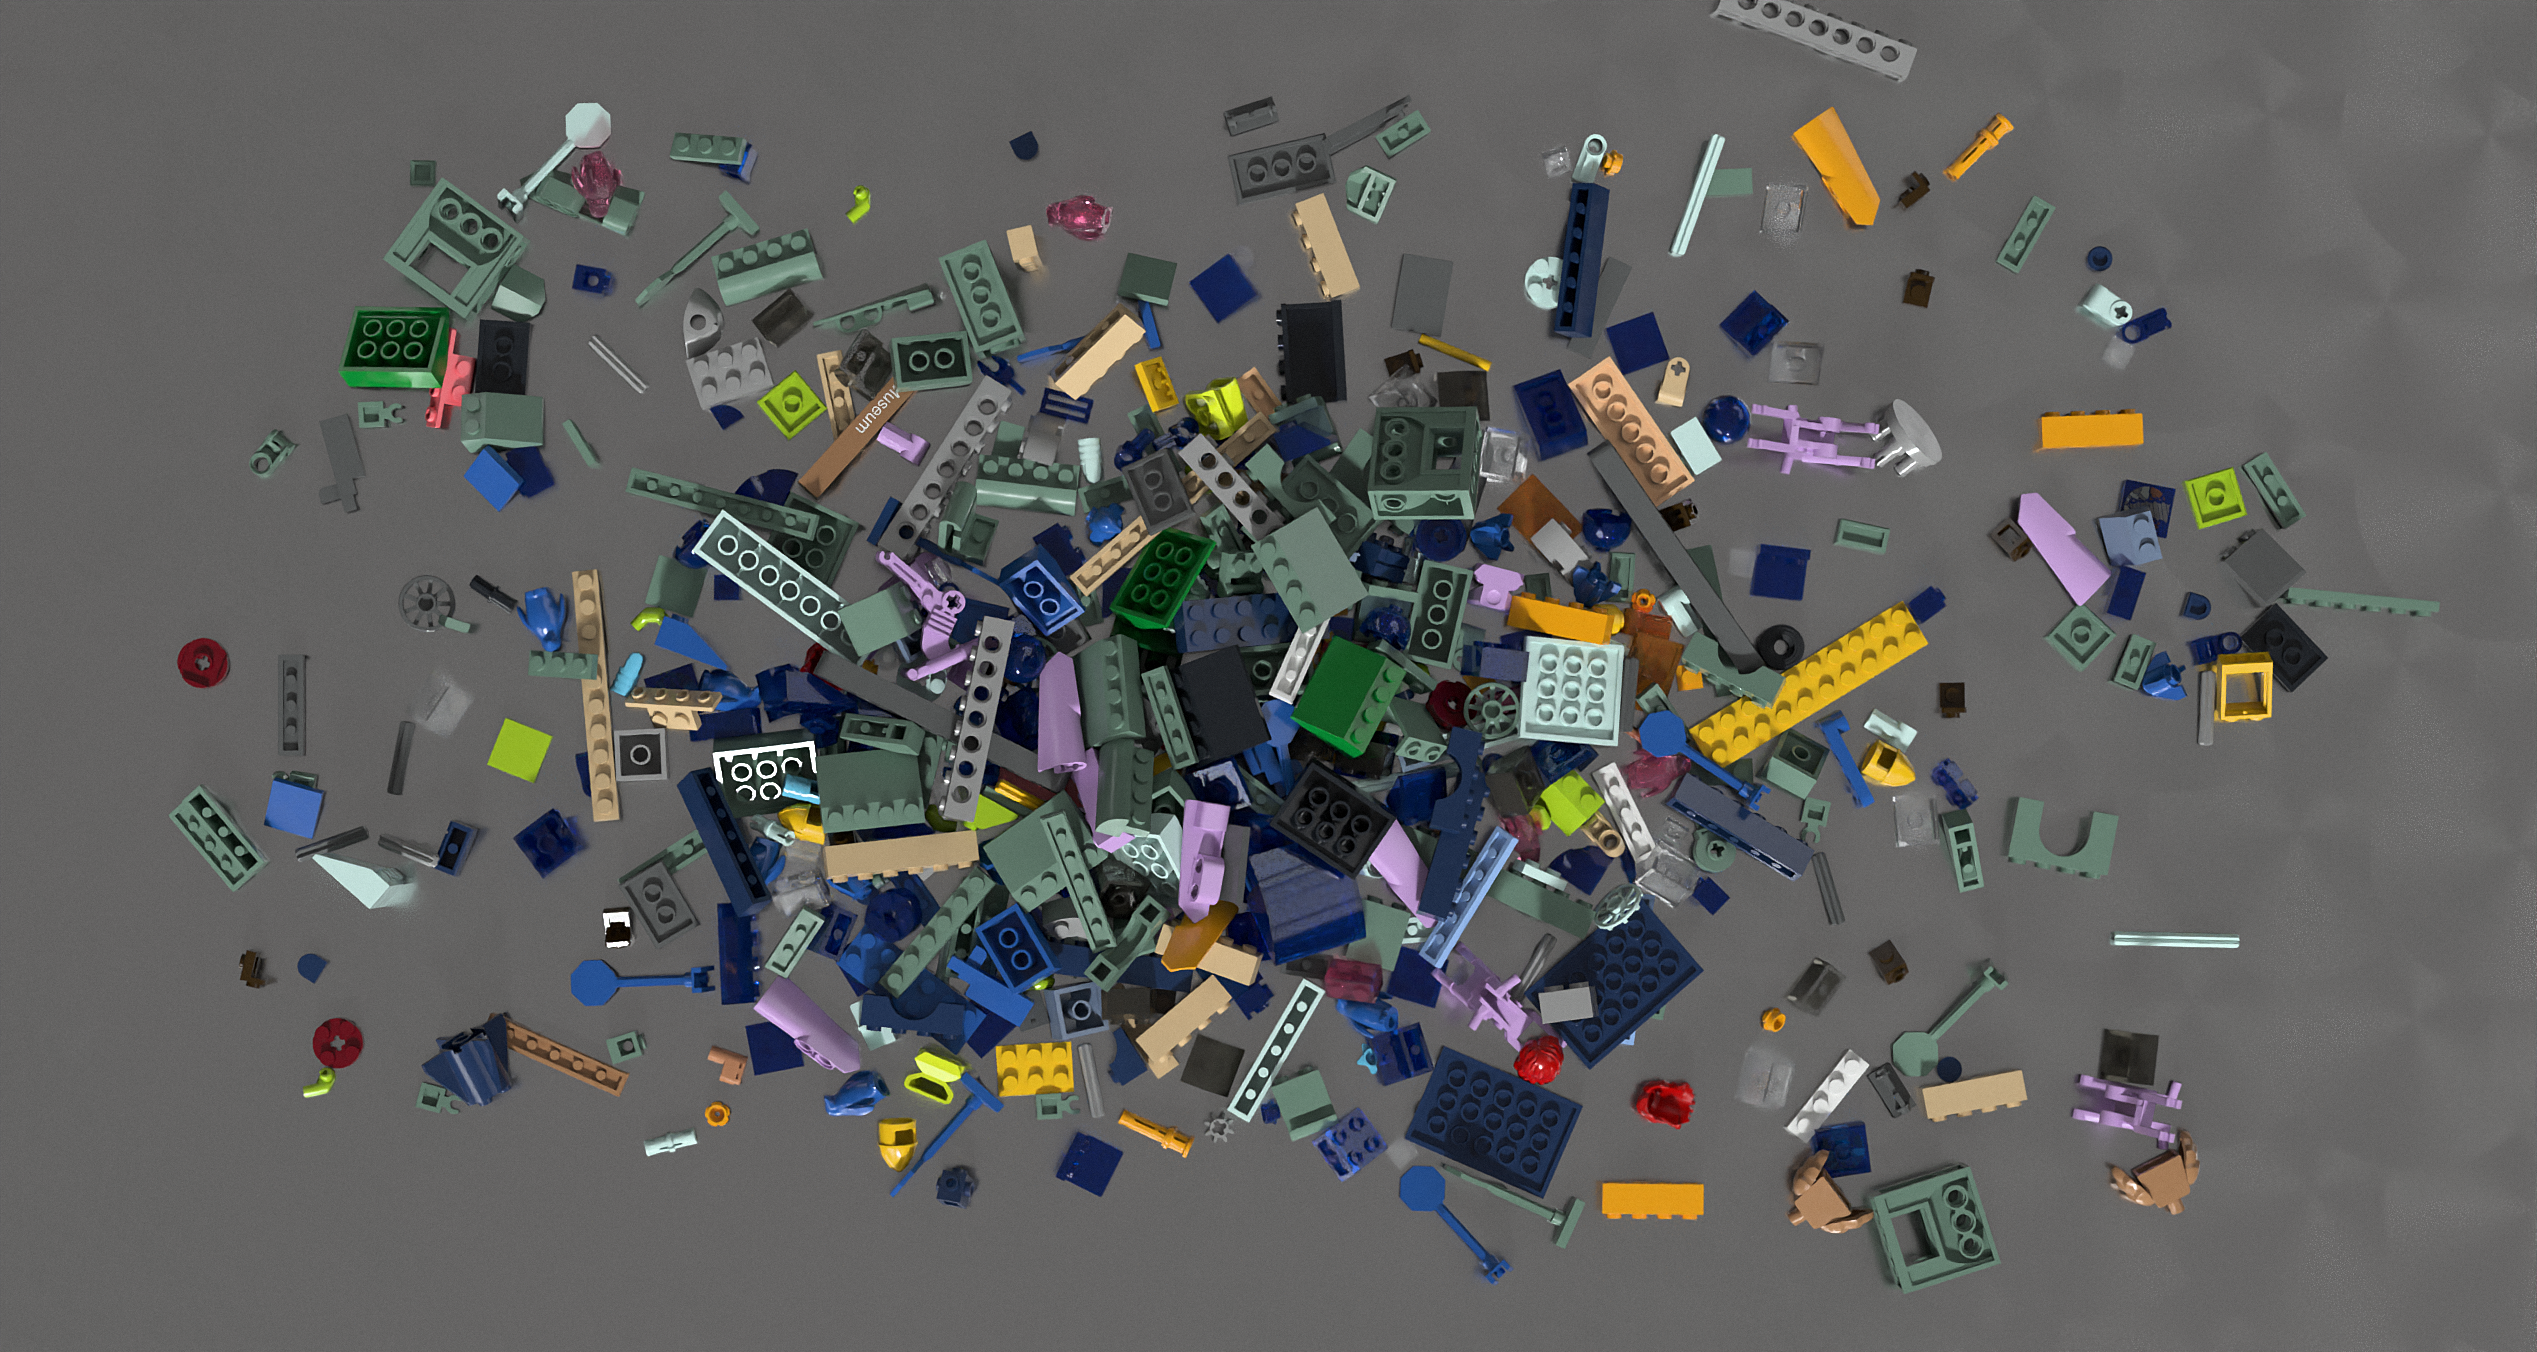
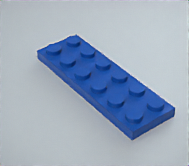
M866 923L836 964L875 994L891 996L897 1010L904 1016L912 1019L928 1017L941 1001L967 1004L963 1035H957V1040L943 1039L940 1033H932L931 1036L953 1054L957 1055L987 1014L926 967L899 999L894 997L879 983V980L904 951L870 924Z

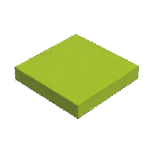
M796 370L757 401L789 441L827 410L826 405Z
M2233 467L2183 481L2197 529L2247 515Z
M505 718L487 765L535 783L553 736Z

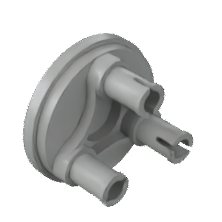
M1899 399L1891 402L1885 411V418L1877 423L1880 425L1879 434H1870L1872 439L1877 442L1890 432L1893 434L1887 445L1872 454L1875 461L1884 456L1877 464L1883 467L1897 455L1902 456L1904 453H1907L1906 457L1894 464L1897 472L1902 477H1905L1919 465L1928 467L1941 461L1942 452L1939 443L1923 418L1906 402Z

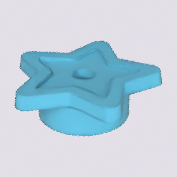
M1363 1043V1055L1357 1061V1064L1368 1066L1371 1073L1375 1074L1380 1065L1390 1062L1383 1054L1384 1044L1379 1043L1372 1047ZM1371 1055H1375L1376 1058L1372 1060Z

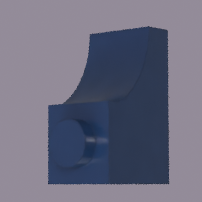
M1119 1027L1112 1032L1117 1043V1054L1115 1060L1109 1064L1111 1069L1108 1073L1115 1084L1120 1082L1124 1086L1149 1068L1122 1027Z

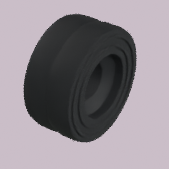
M1780 624L1768 628L1761 635L1758 642L1759 654L1766 665L1772 669L1785 670L1792 668L1799 663L1804 654L1805 645L1801 634L1789 625ZM1778 640H1784L1788 644V651L1783 655L1776 653L1774 650V645Z

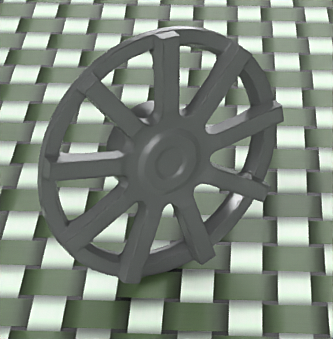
M423 575L410 580L403 587L399 596L398 606L403 620L410 627L418 631L432 632L443 626L440 624L433 626L431 614L435 613L440 617L442 613L437 607L450 606L447 616L452 618L456 602L452 589L445 581L435 576ZM429 580L426 593H423L418 581ZM434 581L443 586L436 594H432ZM412 584L418 591L419 597L406 594L407 589ZM447 590L450 601H438L437 598ZM403 598L415 601L416 605L403 609ZM414 610H419V614L413 623L405 615ZM424 614L427 615L429 627L417 626Z

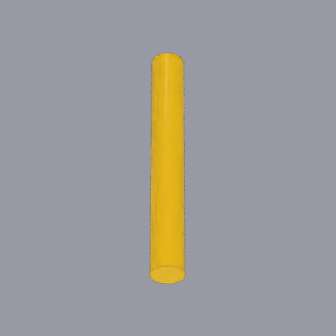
M1423 333L1418 342L1486 371L1489 370L1492 363Z

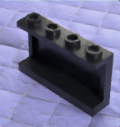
M1341 300L1281 304V310H1276L1277 325H1282V335H1278V350L1284 351V360H1279L1280 375H1285V385H1281V400H1286L1288 406L1297 404V398L1311 394V397L1322 396L1325 403L1347 402Z

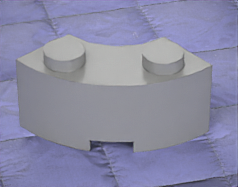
M1037 412L1036 416L1031 414L1027 427L1030 433L1028 438L1023 437L1020 452L1024 453L1023 459L1053 467L1067 419Z
M1552 518L1530 539L1556 571L1573 587V571L1577 565L1590 571L1594 567L1590 561L1593 556L1584 546L1579 547L1569 536L1572 531L1564 522L1561 521L1558 524Z
M1071 897L1053 900L1042 905L1043 927L1058 941L1066 937L1076 936L1087 939ZM1102 904L1112 931H1114L1113 912L1109 907Z

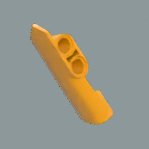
M1830 107L1794 132L1793 135L1821 173L1824 184L1848 216L1850 215L1856 224L1873 225L1880 198L1834 107Z
M1218 900L1215 905L1209 906L1208 916L1195 924L1184 914L1180 925H1176L1161 963L1170 972L1196 969L1236 916L1239 907L1232 902Z

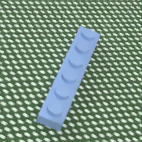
M1496 826L1463 880L1460 893H1455L1452 902L1456 903L1452 918L1447 917L1445 922L1438 921L1419 953L1420 956L1437 968L1441 969L1519 841L1502 827Z

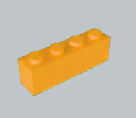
M2122 409L2120 414H2110V410H2096L2095 415H2085V411H2071L2070 416H2060V412H2045V417L2038 418L2039 449L2144 444L2142 413L2135 414V409Z
M1524 591L1521 592V595L1512 596L1507 622L1509 626L1599 645L1610 644L1615 615L1608 614L1607 608L1593 606L1592 610L1583 608L1584 604L1569 601L1568 605L1560 604V599L1545 596V600L1536 599L1537 594Z
M1601 1181V1213L1607 1214V1218L1613 1219L1622 1218V1214H1632L1634 1219H1647V1214H1657V1219H1672V1214L1682 1215V1219H1697V1215H1704V1184L1695 1182Z

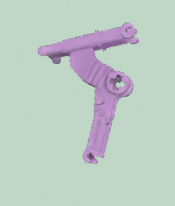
M1752 404L1751 413L1784 419L1781 443L1748 438L1747 447L1785 452L1780 469L1781 473H1790L1794 459H1801L1803 462L1860 466L1862 468L1874 469L1875 459L1837 455L1838 445L1834 444V435L1840 433V431L1879 434V424L1867 422L1865 424L1850 423L1831 417H1818V420L1801 418L1798 413V405H1788V410H1783L1766 405Z
M877 551L875 554L876 562L884 565L906 584L928 612L922 625L920 639L921 651L928 660L913 669L902 668L900 675L909 680L916 681L961 661H968L972 645L977 646L978 638L961 645L957 644L953 649H950L948 644L949 635L957 621L954 618L955 614L961 612L965 607L963 594L955 590L938 591L927 579L918 575L893 552L885 554L884 551ZM955 596L954 602L957 604L956 607L948 608L949 602L946 600L947 597ZM987 637L984 645L986 649L997 647L998 643L996 640H992V637Z
M1461 941L1454 948L1475 967V972L1463 985H1456L1437 967L1431 972L1441 984L1448 988L1470 1010H1475L1467 1025L1474 1031H1476L1483 1019L1494 1018L1496 1020L1494 1024L1500 1030L1504 1028V1039L1520 1052L1523 1045L1517 1038L1534 1021L1548 1035L1557 1037L1563 1048L1567 1045L1548 1023H1542V1018L1534 1010H1521L1523 1006L1517 1000L1514 1002L1510 1000V994L1512 993L1510 989L1521 982L1515 973L1501 982L1500 977Z
M2081 1074L2079 1084L2105 1089L2104 1097L2116 1101L2113 1111L2101 1109V1113H2095L2074 1108L2073 1118L2132 1129L2136 1133L2158 1138V1149L2168 1150L2169 1142L2174 1143L2175 1134L2169 1133L2172 1125L2152 1120L2156 1104L2181 1109L2182 1100H2178L2177 1096L2182 1083L2172 1081L2168 1094L2163 1095L2158 1094L2155 1090Z

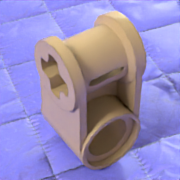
M1676 357L1667 363L1659 388L1657 402L1682 407L1690 366L1685 359ZM1677 362H1680L1681 367L1684 368V372H1680L1678 376L1674 375L1675 371L1671 369V366H1674L1677 364Z
M1598 810L1593 817L1579 827L1609 857H1618L1624 852V840ZM1617 839L1615 847H1606L1609 840Z

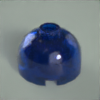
M1720 395L1713 398L1705 406L1701 415L1702 428L1713 442L1721 445H1732L1741 441L1748 434L1752 424V414L1748 405L1741 398L1733 395Z
M1588 509L1586 513L1583 512L1581 529L1583 536L1591 545L1596 546V550L1610 552L1611 548L1623 545L1628 539L1633 521L1630 515L1621 511L1620 516L1611 514L1612 509Z
M703 519V522L699 520L688 529L682 537L684 540L682 547L680 548L676 545L672 554L677 562L691 569H701L708 564L711 565L692 551L711 523L706 519Z
M1390 604L1389 607L1380 606L1372 609L1367 613L1359 628L1360 632L1367 638L1369 634H1372L1376 638L1375 641L1384 639L1399 651L1401 647L1403 650L1406 649L1411 637V624L1408 618L1402 614V608Z
M1014 632L1012 633L1004 677L1017 683L1031 682L1039 677L1047 662L1046 650L1043 644L1031 634Z

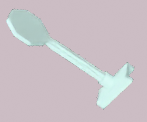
M577 103L566 115V136L568 139L520 188H516L512 194L503 188L497 195L498 207L501 210L506 207L512 212L513 220L517 223L524 216L522 204L528 199L527 196L574 147H600L610 137V114L598 103Z

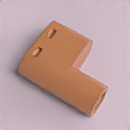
M712 1045L708 1060L724 1065L719 1081L731 1085H740L748 1057Z

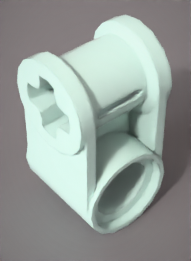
M2098 283L2094 285L2082 304L2094 314L2103 317L2114 325H2123L2132 317L2131 306ZM2122 307L2124 309L2123 314L2126 316V318L2121 317L2120 319H2117L2115 317L2117 313L2114 311V309L2118 310Z

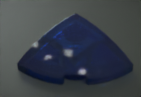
M785 469L767 470L765 473L748 478L741 484L735 494L783 506L799 473Z
M1586 845L1585 848L1575 850L1571 848L1561 853L1549 864L1548 868L1561 873L1560 877L1590 896L1615 857L1606 855L1599 846Z

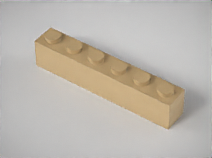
M976 830L826 846L823 848L826 880L833 879V883L847 882L848 877L858 876V880L873 879V874L883 873V877L898 876L899 871H908V874L911 875L923 873L925 868H933L934 872L949 870L948 866L958 865L959 869L974 867L973 863L979 861Z

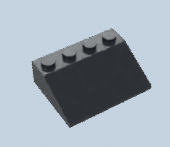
M1238 644L1169 670L1199 760L1196 763L1198 768L1217 764L1272 740Z
M1311 757L1269 825L1352 880H1355L1397 819V814L1379 800L1314 757Z

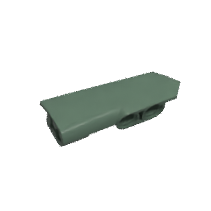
M553 169L527 197L569 216L577 217L579 215L626 236L639 211L645 193ZM533 172L532 174H530V175H528V176H526V177L520 179V184H521V186H522L535 172Z
M926 282L813 322V324L816 326L835 320L838 329L843 334L850 335L880 324L883 319V311L908 303L910 311L913 312L935 303ZM876 308L879 313L878 317L875 320H867L864 315L865 311ZM852 316L855 320L853 327L849 329L843 328L841 326L843 317Z

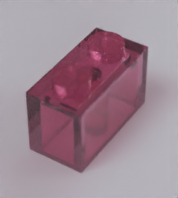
M1333 958L1325 976L1326 996L1331 998L1375 1003L1383 986L1382 965Z

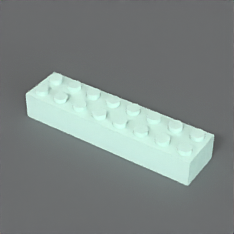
M723 509L692 551L828 651L861 666L870 653L858 657L837 610L850 605V603Z

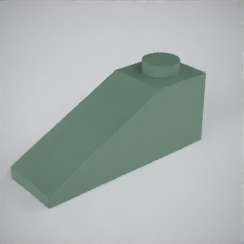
M846 713L840 737L896 753L919 755L925 731L913 721Z
M1967 809L1942 814L1945 836L1959 892L1984 887L1974 825Z

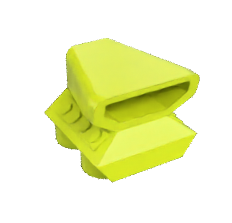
M1236 377L1215 378L1206 386V390L1189 391L1185 395L1186 405L1196 419V429L1204 437L1209 434L1214 440L1225 439L1232 436L1235 431L1248 422Z
M919 1048L914 1059L921 1071L909 1074L904 1081V1086L943 1104L951 1103L954 1093L949 1082L961 1078L964 1075L966 1065L929 1049Z

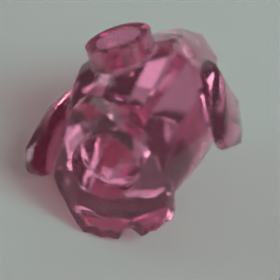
M596 151L581 158L579 164L580 174L576 166H572L571 178L578 193L586 200L591 216L601 218L608 214L611 197L618 186L619 172L617 169H614L612 177L606 156L602 151Z
M1079 195L1061 202L1051 203L1046 209L1048 224L1059 223L1081 238L1096 239L1099 237V234L1104 235L1108 230L1113 208L1095 203V199L1091 196Z
M1645 749L1634 751L1633 754L1645 755L1646 757L1626 765L1631 789L1653 788L1652 791L1644 795V798H1649L1662 793L1670 786L1672 781L1688 773L1692 765L1686 755H1669L1657 758Z
M1515 804L1502 809L1498 814L1499 820L1504 823V829L1519 840L1513 849L1520 854L1516 859L1525 862L1526 858L1538 863L1540 859L1539 836L1544 833L1539 820L1534 822L1528 816V812L1531 809L1530 804Z

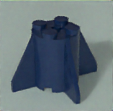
M502 1013L497 1014L481 1026L470 1028L471 1034L464 1035L461 1032L453 1037H439L435 1039L440 1048V1053L421 1065L426 1075L459 1097L468 1106L479 1103L480 1106H485L494 1100L493 1096L498 1093L507 1092L513 1087L508 1075L506 1021Z

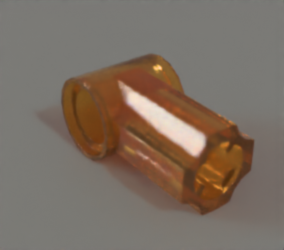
M1624 608V626L1620 633L1641 637L1646 635L1669 640L1673 618L1647 614L1646 611Z

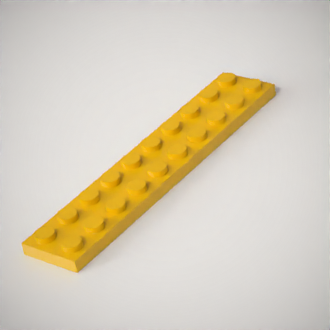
M1900 601L1804 659L1794 667L1781 673L1780 675L1786 677V683L1772 709L1767 706L1764 709L1756 706L1751 702L1752 699L1745 695L1687 731L1701 754L1724 768L1929 643L1904 602Z

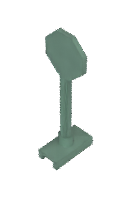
M727 190L719 196L720 203L728 212L721 220L722 223L673 265L671 270L659 276L635 299L638 306L656 295L675 274L683 271L729 230L732 231L740 225L752 238L760 232V227Z
M1990 958L1983 964L1984 976L1978 981L1979 984L1930 1033L1925 1031L1904 1032L1893 1043V1064L1905 1076H1927L1938 1065V1043L1936 1041L1986 991L1989 992L1994 986L2002 991L2009 984L2008 975L2005 972L2001 974L1994 968V962Z
M1447 1164L1444 1167L1446 1171L1475 1185L1486 1188L1498 1197L1550 1219L1551 1223L1559 1226L1552 1242L1561 1248H1566L1585 1206L1583 1200L1573 1196L1566 1212L1559 1209L1553 1210L1504 1187L1487 1183L1458 1168Z

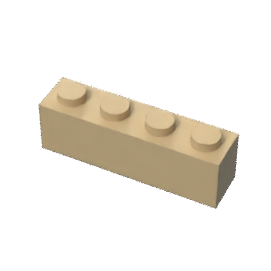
M1324 193L1296 203V210L1292 211L1297 225L1302 224L1305 234L1301 236L1306 249L1311 248L1315 256L1311 258L1315 272L1320 271L1324 279L1320 282L1324 295H1330L1332 300L1360 289Z
M1028 225L1007 230L1013 261L1017 269H1022L1024 273L1037 270V265L1042 264L1032 226Z
M1119 303L1050 371L1054 383L1074 400L1085 394L1098 378L1106 374L1108 368L1116 360H1120L1134 343L1141 340L1146 332L1141 319L1123 304Z
M1172 919V921L1169 920L1163 924L1155 953L1164 954L1176 925H1180L1181 920ZM1220 936L1197 968L1248 986L1254 983L1263 954L1257 952V948L1252 945L1243 944V946L1234 944L1233 939Z
M1212 974L1138 1036L1135 1041L1154 1063L1158 1060L1163 1063L1173 1055L1170 1051L1177 1044L1182 1047L1193 1038L1190 1035L1192 1031L1196 1028L1201 1031L1212 1021L1209 1018L1216 1011L1221 1014L1230 1007L1229 1000L1232 997Z
M2021 1069L1919 1087L1925 1117L1928 1119L1932 1118V1122L1947 1120V1115L1956 1113L1957 1117L1972 1115L1971 1110L1981 1109L1982 1113L1997 1110V1105L2006 1104L2007 1108L2022 1105L2021 1101L2027 1100Z

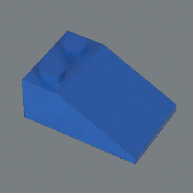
M1038 544L1001 569L998 585L1046 637L1086 610L1056 560L1041 544Z
M673 613L671 617L664 616L654 645L719 669L731 671L732 666L694 626L688 624V618Z

